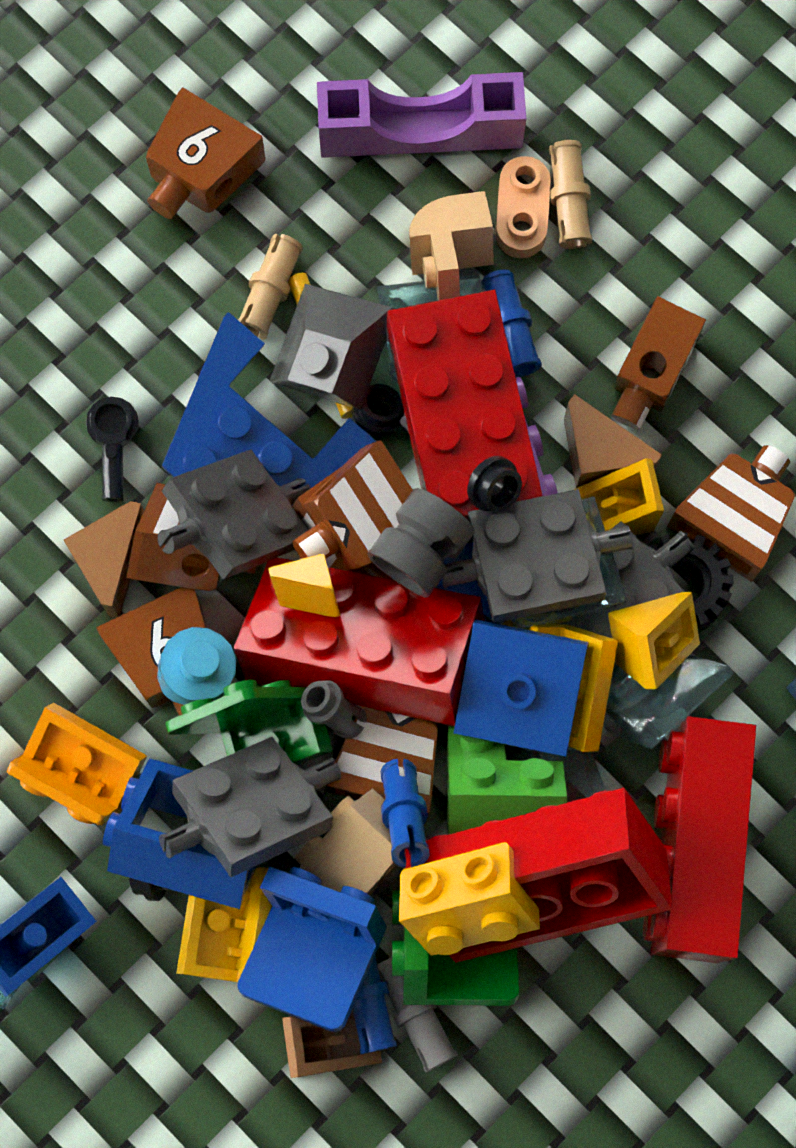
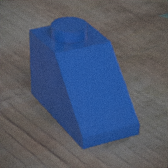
M62 877L42 890L0 924V991L5 997L97 922Z

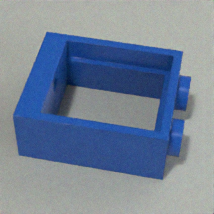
M149 758L139 779L133 777L129 779L122 798L121 814L112 812L107 822L103 836V845L110 847L107 871L240 909L257 866L234 877H230L217 857L199 844L174 855L172 858H168L159 842V835L166 833L140 826L149 807L187 818V814L172 794L173 780L193 770Z

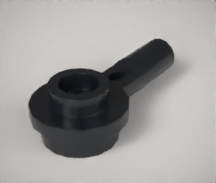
M112 396L102 398L93 404L87 413L86 426L92 440L102 447V500L106 502L123 501V447L132 442L137 435L139 419L131 403L123 398Z

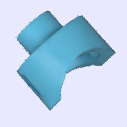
M191 627L179 631L167 641L158 663L157 679L164 695L173 702L185 705L207 698H212L215 701L224 696L223 688L230 685L236 673V657L231 645L221 634L209 628Z

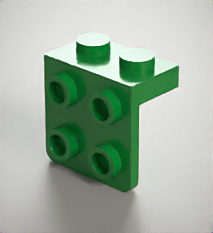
M256 680L233 683L223 688L224 697L215 701L212 698L187 703L181 706L182 715L165 722L168 735L221 733L227 756L273 736L295 765H300L333 751L326 725L315 724L309 721L303 713L301 697L307 687H292L290 680L276 681L262 687H258Z
M392 890V925H402L399 922L400 890ZM404 926L403 941L392 940V976H403V1005L510 1006L518 1000L519 973L517 948L455 963L449 955L437 954L431 956Z

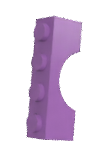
M523 72L471 74L457 88L446 93L428 97H401L388 94L376 88L368 79L317 82L321 158L523 148L527 120Z

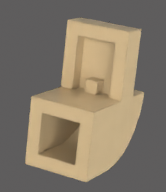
M485 191L439 198L425 205L412 219L409 228L412 275L424 274L426 289L436 288L438 300L460 296L459 269L494 265L493 224Z

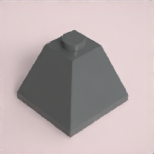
M305 284L270 382L361 410L388 337L387 311L394 308Z

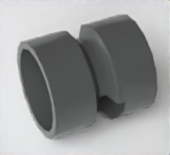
M415 488L396 513L399 523L397 528H385L367 554L370 560L394 581L413 593L426 598L431 595L447 572L443 561L446 558H457L475 533V530L471 523L451 505L426 490Z

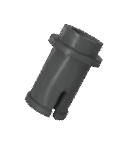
M330 680L316 681L307 686L302 694L301 705L303 713L309 721L315 724H325L344 739L357 737L363 731L364 727L354 722L352 716L360 722L366 723V712L362 707L344 697L343 690L338 684Z

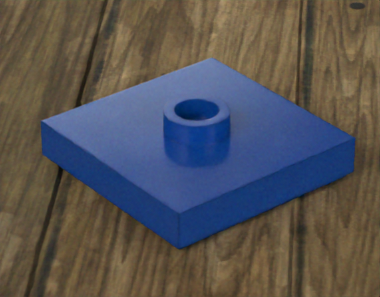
M475 620L472 628L454 734L566 757L588 642Z

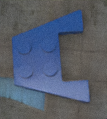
M228 312L220 324L166 454L162 468L172 477L252 449L277 485L282 486L297 478H302L306 480L303 486L309 484L311 489L342 467L361 448L376 442V440L349 418L314 458L306 454L230 387V384L264 347L265 343Z

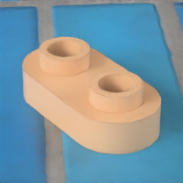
M529 156L516 157L507 162L501 171L499 180L496 241L504 253L515 258H528L538 253L544 246L548 229L550 173L540 160ZM529 175L534 181L530 184H523L517 180V177ZM518 221H524L531 228L527 231H519L513 225Z

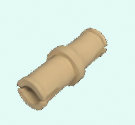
M562 140L555 142L554 146H549L554 187L550 190V201L557 209L560 236L559 246L565 249L581 248L592 243L587 201L591 199L590 186L584 183L581 156L582 145L576 140Z
M278 234L272 236L260 270L252 273L248 286L251 292L240 318L237 319L261 340L266 339L268 336V330L279 303L287 300L290 292L288 281L303 250L301 243L285 234H281V237Z

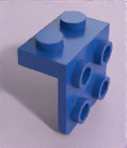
M269 866L260 889L272 905V908L238 980V990L247 999L295 1016L331 1032H338L347 1023L387 926L377 906L374 905L375 900L367 893L349 886H343L341 892L322 886V880L304 869L291 867L289 872L286 873Z

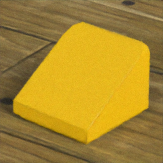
M324 554L268 568L280 606L329 617L340 616Z

